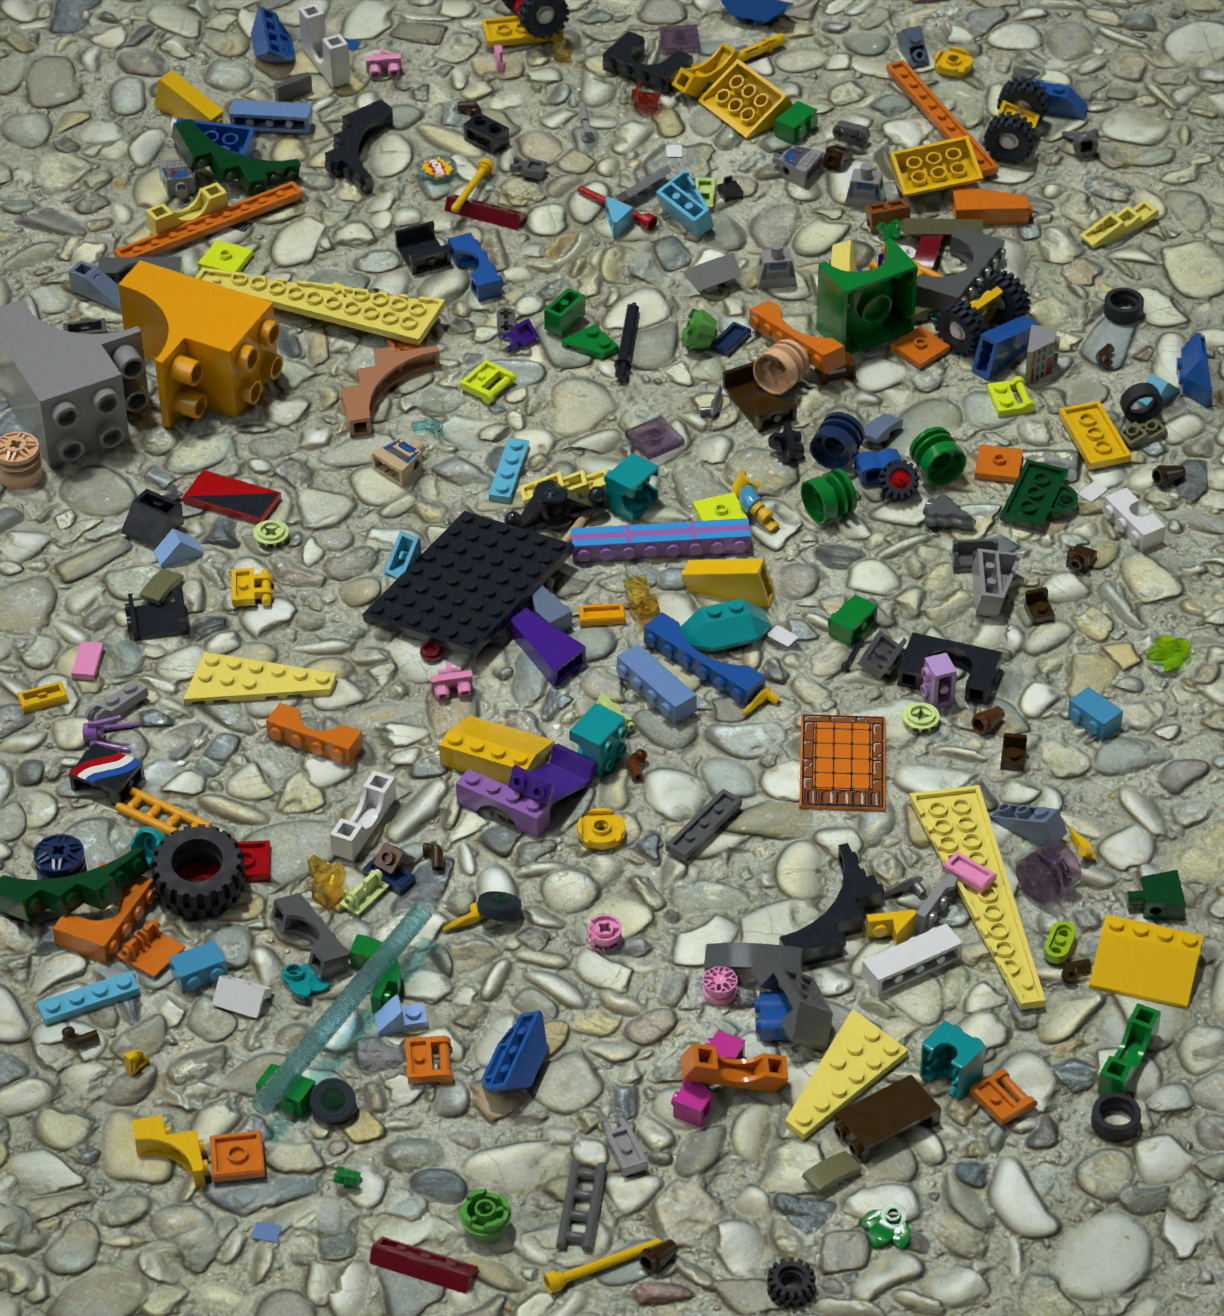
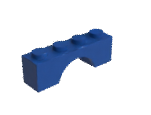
M471 232L448 238L451 259L455 266H464L475 270L470 274L471 291L478 302L502 296L503 278L497 274L494 264L489 262L486 251H482L479 240H475Z

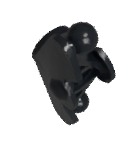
M545 480L535 487L533 496L521 515L516 511H510L505 515L504 522L508 525L533 532L542 527L555 530L562 529L571 524L573 518L597 516L609 508V503L605 499V490L600 486H594L590 489L588 499L561 486L556 481Z

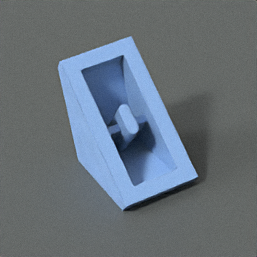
M172 529L154 550V555L161 568L204 555L196 538L176 529Z

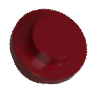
M428 641L420 649V656L426 661L439 660L443 655L441 646Z

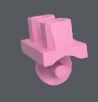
M380 47V53L366 56V71L369 72L371 78L381 77V71L388 70L391 77L399 76L401 53L392 54V52H385L384 47Z
M451 661L446 662V669L438 670V675L430 676L431 692L435 693L438 701L449 698V689L457 688L459 697H467L471 694L472 670L461 671V667L452 668Z

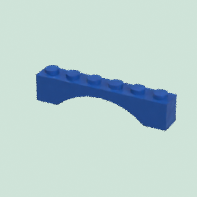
M661 612L644 625V643L663 654L666 658L673 660L682 668L692 672L701 680L711 684L717 690L730 696L734 701L747 707L755 696L765 688L766 676L750 666L723 663L701 654L685 639L679 622L665 613Z

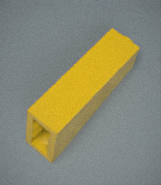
M171 70L159 78L154 102L155 107L177 118L223 123L224 110L175 71Z
M764 558L688 560L685 569L682 570V581L686 584L688 592L731 601L743 598L761 607H770L775 594Z

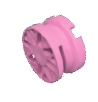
M601 914L592 918L591 923L588 924L589 945L594 950L600 952H609L618 948L622 940V925L620 921L608 914Z
M723 966L713 967L706 971L703 976V996L705 1000L717 1006L733 1002L737 996L738 983L735 972Z

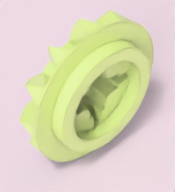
M279 520L260 522L253 530V536L257 540L258 545L264 544L265 547L269 545L276 547L277 543L284 544V540L288 539L289 529L285 523Z
M916 702L908 705L903 710L902 719L904 720V725L909 726L911 730L918 729L921 732L923 729L930 731L932 727H937L940 714L933 705ZM920 714H922L923 720H919Z

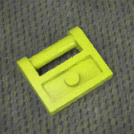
M485 360L460 382V389L481 398L484 403L490 404L495 400V396L507 385H512L517 378L513 372ZM499 377L502 378L493 388L487 390Z
M1017 376L1010 381L987 384L986 391L998 418L1027 414L1035 410L1036 405L1027 393L1023 377ZM1012 391H1018L1022 400L1021 404H1017Z

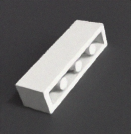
M947 923L934 927L928 932L912 937L899 945L891 946L887 950L863 960L862 978L878 997L960 960L963 942Z

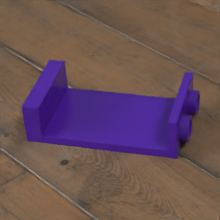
M556 744L553 746L548 764L532 772L514 765L508 787L549 806L591 784L597 762L565 746Z

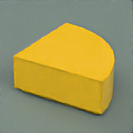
M137 1049L131 1050L124 1055L125 1069L131 1076L135 1075L150 1061L146 1054Z

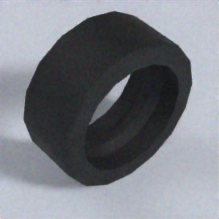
M1120 287L1106 294L1104 315L1110 321L1128 325L1139 321L1143 316L1144 298L1138 291ZM1125 303L1132 305L1133 308L1123 309L1116 307L1115 304Z
M1150 383L1132 385L1125 390L1120 399V406L1125 418L1132 423L1137 422L1138 424L1145 423L1153 417H1158L1164 405L1159 390ZM1153 398L1145 407L1131 409V406L1139 399Z
M1122 1093L1104 1094L1095 1101L1092 1107L1091 1126L1099 1137L1110 1142H1124L1132 1139L1137 1134L1141 1121V1108L1137 1101ZM1109 1110H1119L1130 1116L1131 1121L1123 1125H1114L1102 1119L1101 1114Z

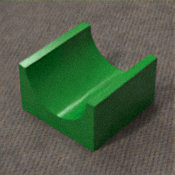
M892 238L884 241L883 264L875 269L864 272H849L835 268L827 261L819 263L816 330L824 338H832L844 345L845 352L850 354L904 336L913 331L918 266Z

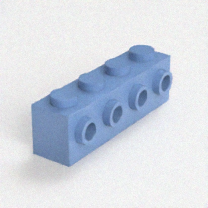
M233 100L230 110V124L255 127V131L309 134L313 120L311 103Z
M639 644L617 656L616 671L619 677L625 679L635 691H639L650 704L656 706L663 716L677 723L697 711V694Z

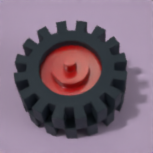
M896 459L894 462L893 460L890 461L880 471V476L878 477V482L880 483L878 487L882 489L881 493L883 496L886 494L887 499L893 498L894 501H904L906 498L911 497L919 486L918 480L920 476L917 475L918 470L913 468L912 463L907 464V460L900 461V459Z

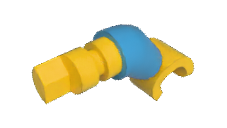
M742 469L731 485L732 491L739 496L741 508L748 515L751 514L757 517V520L772 532L780 524L772 518L774 513L769 508H765L762 499L757 493L761 482L756 481L754 483L746 477L747 472Z

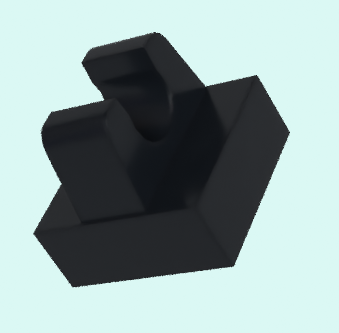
M732 175L724 177L723 183L717 184V192L724 202L743 198V190L736 180L733 181Z

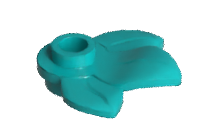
M308 963L302 966L299 964H289L285 966L281 973L282 981L289 985L290 991L300 997H309L311 992L320 993L329 988V983L324 979L320 980Z

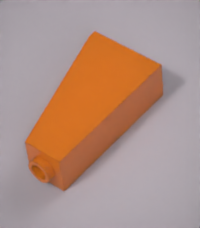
M961 185L952 187L951 204L954 219L983 220V225L1028 224V218L1032 216V204L1028 203L1027 195Z

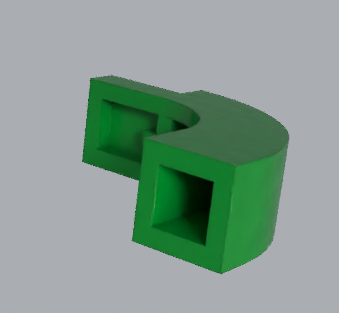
M357 934L349 951L350 968L371 973L378 979L371 995L372 1013L375 1014L395 995L400 997V964L395 953L386 944L375 938Z

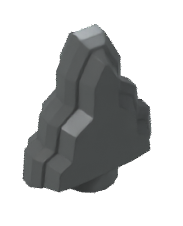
M943 493L936 500L929 498L925 503L923 509L925 519L923 524L928 527H955L961 530L973 529L976 525V520L970 514L961 510V507L953 502L952 498Z

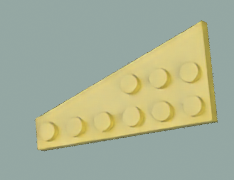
M204 652L183 701L184 706H187L197 701H205V704H214V700L227 699L229 703L266 700V697L269 696L287 699V695L298 694L302 697L331 696L337 681V674Z
M852 1008L785 1119V1127L804 1141L834 1117L835 1113L845 1108L908 1056V1049Z

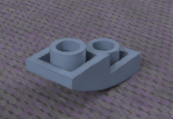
M887 413L878 416L863 428L867 443L876 445L888 440L890 432L902 428L903 419Z

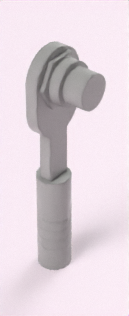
M580 102L579 111L581 122L583 123V128L580 131L581 140L585 143H591L595 140L594 130L589 127L587 105L585 102Z

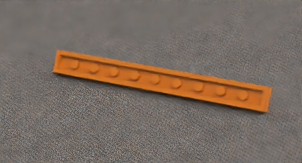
M904 59L886 64L887 73L947 140L969 136L983 177L998 173L999 166Z
M291 181L115 249L114 256H155L303 198V191Z

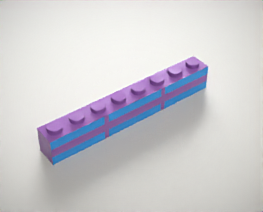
M749 519L571 528V543L574 544L575 548L572 559L573 563L750 553L751 533Z

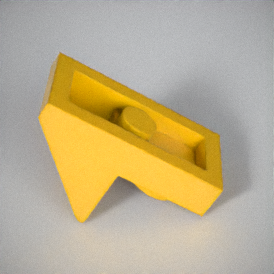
M915 909L867 914V938L892 936L894 946L903 943L915 930Z

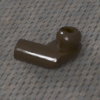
M433 841L431 843H424L422 845L423 855H431L432 870H443L444 859L441 846Z
M1089 958L1066 963L1061 972L1062 980L1065 983L1072 984L1076 981L1080 972L1090 971L1092 967Z

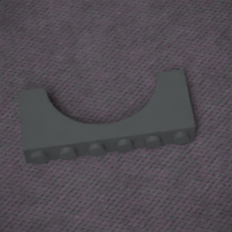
M959 227L951 237L949 254L961 258L969 267L958 274L943 277L919 274L917 277L916 304L939 311L955 300H964L966 304L969 299L973 298L975 291L979 289V284L990 276L992 270H996L1000 261L1004 260L1006 255V249H1004L1005 240Z

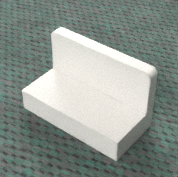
M230 975L219 976L212 1004L258 1018L263 1000L271 998L273 988Z

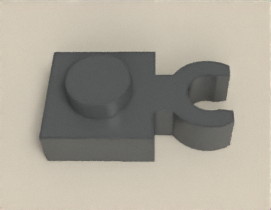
M514 157L513 163H510L511 172H522V176L540 180L548 168L547 161L532 158L524 161L520 157Z

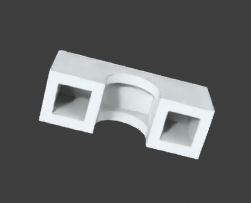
M1127 488L1105 496L1103 514L1141 552L1164 543L1166 526L1153 513L1144 517L1138 516L1140 500Z

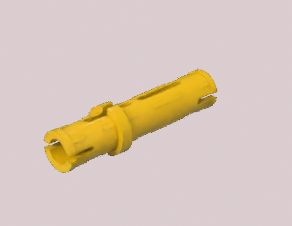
M781 32L770 38L765 37L761 39V42L740 50L736 60L739 59L743 62L764 52L769 53L774 48L784 45L786 38Z

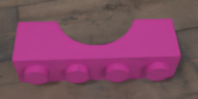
M717 1030L713 1038H709L705 1044L716 1046L717 1053L725 1058L743 1059L745 1057V1040L721 1030ZM683 1080L680 1091H675L671 1099L673 1117L702 1127L712 1110V1093L706 1088L705 1083Z

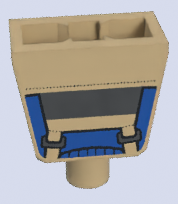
M397 439L372 452L373 469L399 486L404 487L422 469V453L425 451V446L421 441H416L411 445L403 439Z

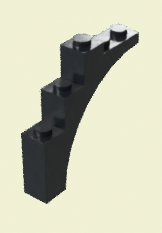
M382 99L342 116V131L333 134V149L325 153L324 166L327 172L336 178L344 176L345 179L352 182L365 195L373 192L372 176L364 168L360 161V156L364 147L375 135L393 125L392 107Z
M848 843L840 844L838 848V863L843 875V883L836 900L813 923L798 931L779 937V945L803 948L802 967L843 957V947L846 946L845 937L862 933L863 922L866 920L864 912L881 908L882 898L885 897L882 884H878L874 875L866 876L865 870L863 868L860 869L858 856L855 851L852 852Z

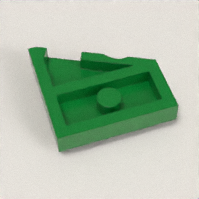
M595 324L561 339V346L567 349L569 346L578 348V353L591 355L593 358L604 360L619 352V345Z

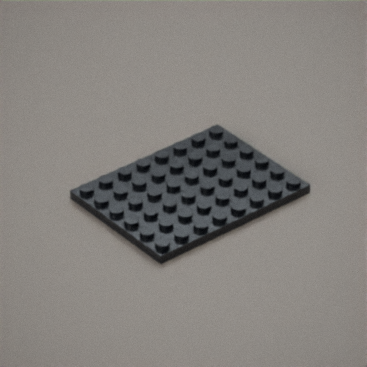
M464 511L421 554V557L406 572H403L362 614L363 621L475 657L532 597V594L574 553V544Z

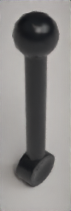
M862 638L855 640V647L847 660L841 664L842 670L847 671L850 668V662L859 647L864 646Z

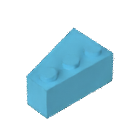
M687 168L656 191L660 207L697 237L702 236L714 226L710 210L696 188L694 181L691 179Z

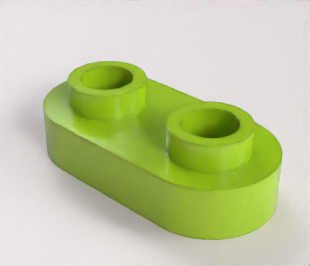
M1059 921L1052 926L1044 945V957L1049 962L1062 963L1067 960L1076 939V927L1072 923Z

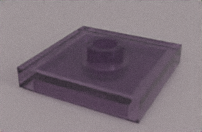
M697 24L659 26L662 54H673L676 50L684 53L701 52Z
M662 416L625 430V437L647 460L685 445V439Z

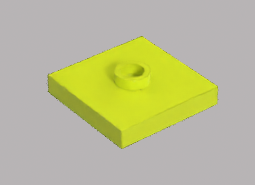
M216 239L197 263L198 269L203 267L240 272L253 256V249Z
M734 492L693 501V509L699 521L747 518Z

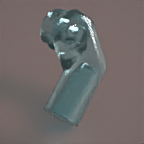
M433 417L411 421L413 432L426 430L434 434L439 433L443 428L441 421Z

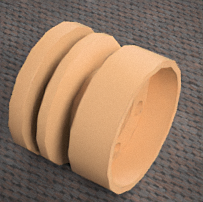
M782 339L756 358L753 364V373L759 386L766 392L781 395L807 375L810 361L804 348L797 342L790 339Z
M11 432L1 436L0 484L10 489H25L37 484L43 474L37 438L26 432Z

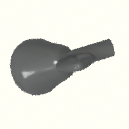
M1096 128L1090 131H1063L1061 133L1063 137L1073 140V149L1081 157L1092 156L1098 150L1099 142L1096 136H1098L1099 131Z

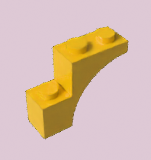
M722 42L716 52L704 63L693 68L681 67L672 85L685 94L699 98L707 81L714 84L735 62L740 52L727 43Z
M163 1115L132 1120L137 1156L156 1155L169 1158L179 1163L188 1171L193 1179L195 1188L206 1186L204 1175H209L207 1159L202 1160L201 1155H206L204 1139H198L197 1130L171 1134L170 1124L164 1125Z

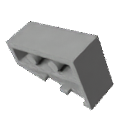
M977 549L972 565L976 615L999 616L1022 554Z

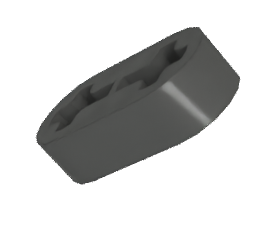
M843 120L838 121L832 130V134L836 139L860 146L865 145L871 136L867 127Z
M505 307L497 311V336L500 339L504 334L511 333L510 330L505 331L504 329H510L516 325L515 311L511 308Z

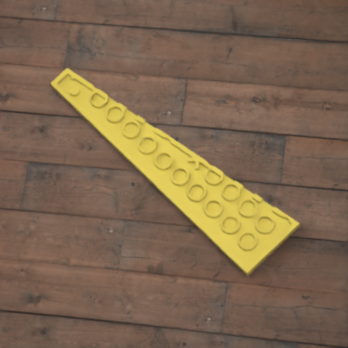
M203 267L195 277L271 301L274 308L415 345L421 344L446 306L445 299L422 296L419 299L408 298L407 294L391 296L385 291L369 293L367 289L302 280L293 283L286 282V278L278 277L277 280L267 279L264 275L248 277L246 273Z
M974 785L909 793V801L943 865L956 852H959L997 874L996 880L982 894L959 880L955 888L1020 1010L1045 1007L1044 993L980 786Z

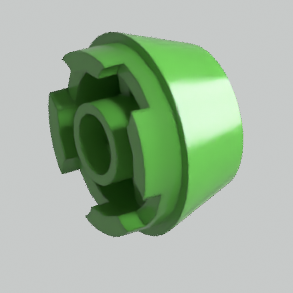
M692 308L688 314L690 319L687 322L686 328H683L681 342H683V345L688 346L689 349H707L717 336V320L703 309L696 310Z
M487 1189L475 1190L468 1194L467 1200L459 1210V1219L465 1230L474 1240L487 1243L500 1238L512 1217L511 1207L505 1196L501 1193L497 1195L487 1192Z

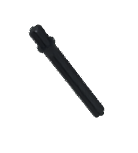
M635 302L627 305L618 359L614 363L616 369L615 377L618 381L626 380L628 371L631 369L630 357L639 306Z

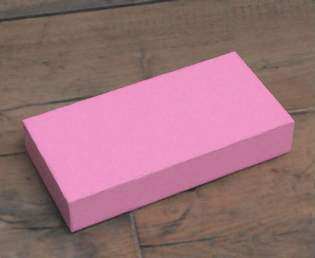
M80 642L71 672L72 679L95 681L104 650L103 643Z
M956 852L942 868L943 872L954 874L957 880L981 894L997 877L996 873L959 852Z

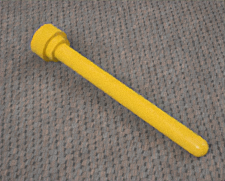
M483 158L476 166V174L452 205V212H458L483 176L491 174L494 164L490 159Z
M656 1238L563 1273L560 1271L556 1272L555 1270L543 1274L545 1287L549 1294L561 1291L567 1282L638 1257L642 1254L643 1249L663 1241Z

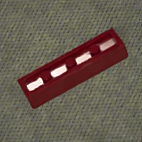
M460 195L447 196L444 210L454 213L451 207ZM468 198L460 210L454 213L518 230L528 216L524 212Z
M383 1236L372 1245L369 1258L370 1264L461 1293H467L479 1270V1267Z

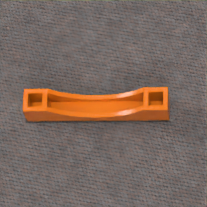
M768 300L749 309V323L753 329L774 342L782 339H790L797 342L806 351L810 364L825 374L846 364L844 345L832 338L810 336L792 329L783 320L782 307Z

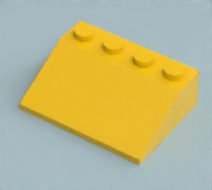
M739 59L697 100L747 140L775 126V119L793 105L784 92Z
M968 135L890 152L891 171L895 183L904 198L983 181V176Z
M469 715L450 728L439 745L440 765L463 772L471 769L509 785L514 765L530 772L540 768L553 748L555 740Z
M1106 914L1089 988L1187 1009L1201 957L1204 935Z

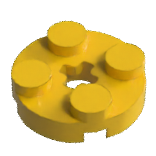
M949 47V50L944 52L941 49L934 56L935 72L961 79L966 73L971 71L973 57H970V52L963 48Z
M591 809L587 811L586 816L579 818L577 834L583 842V847L586 849H616L621 845V841L625 836V821L621 815L619 818L611 809ZM599 827H603V828H604V830H602V831H600V830H598V829H599Z

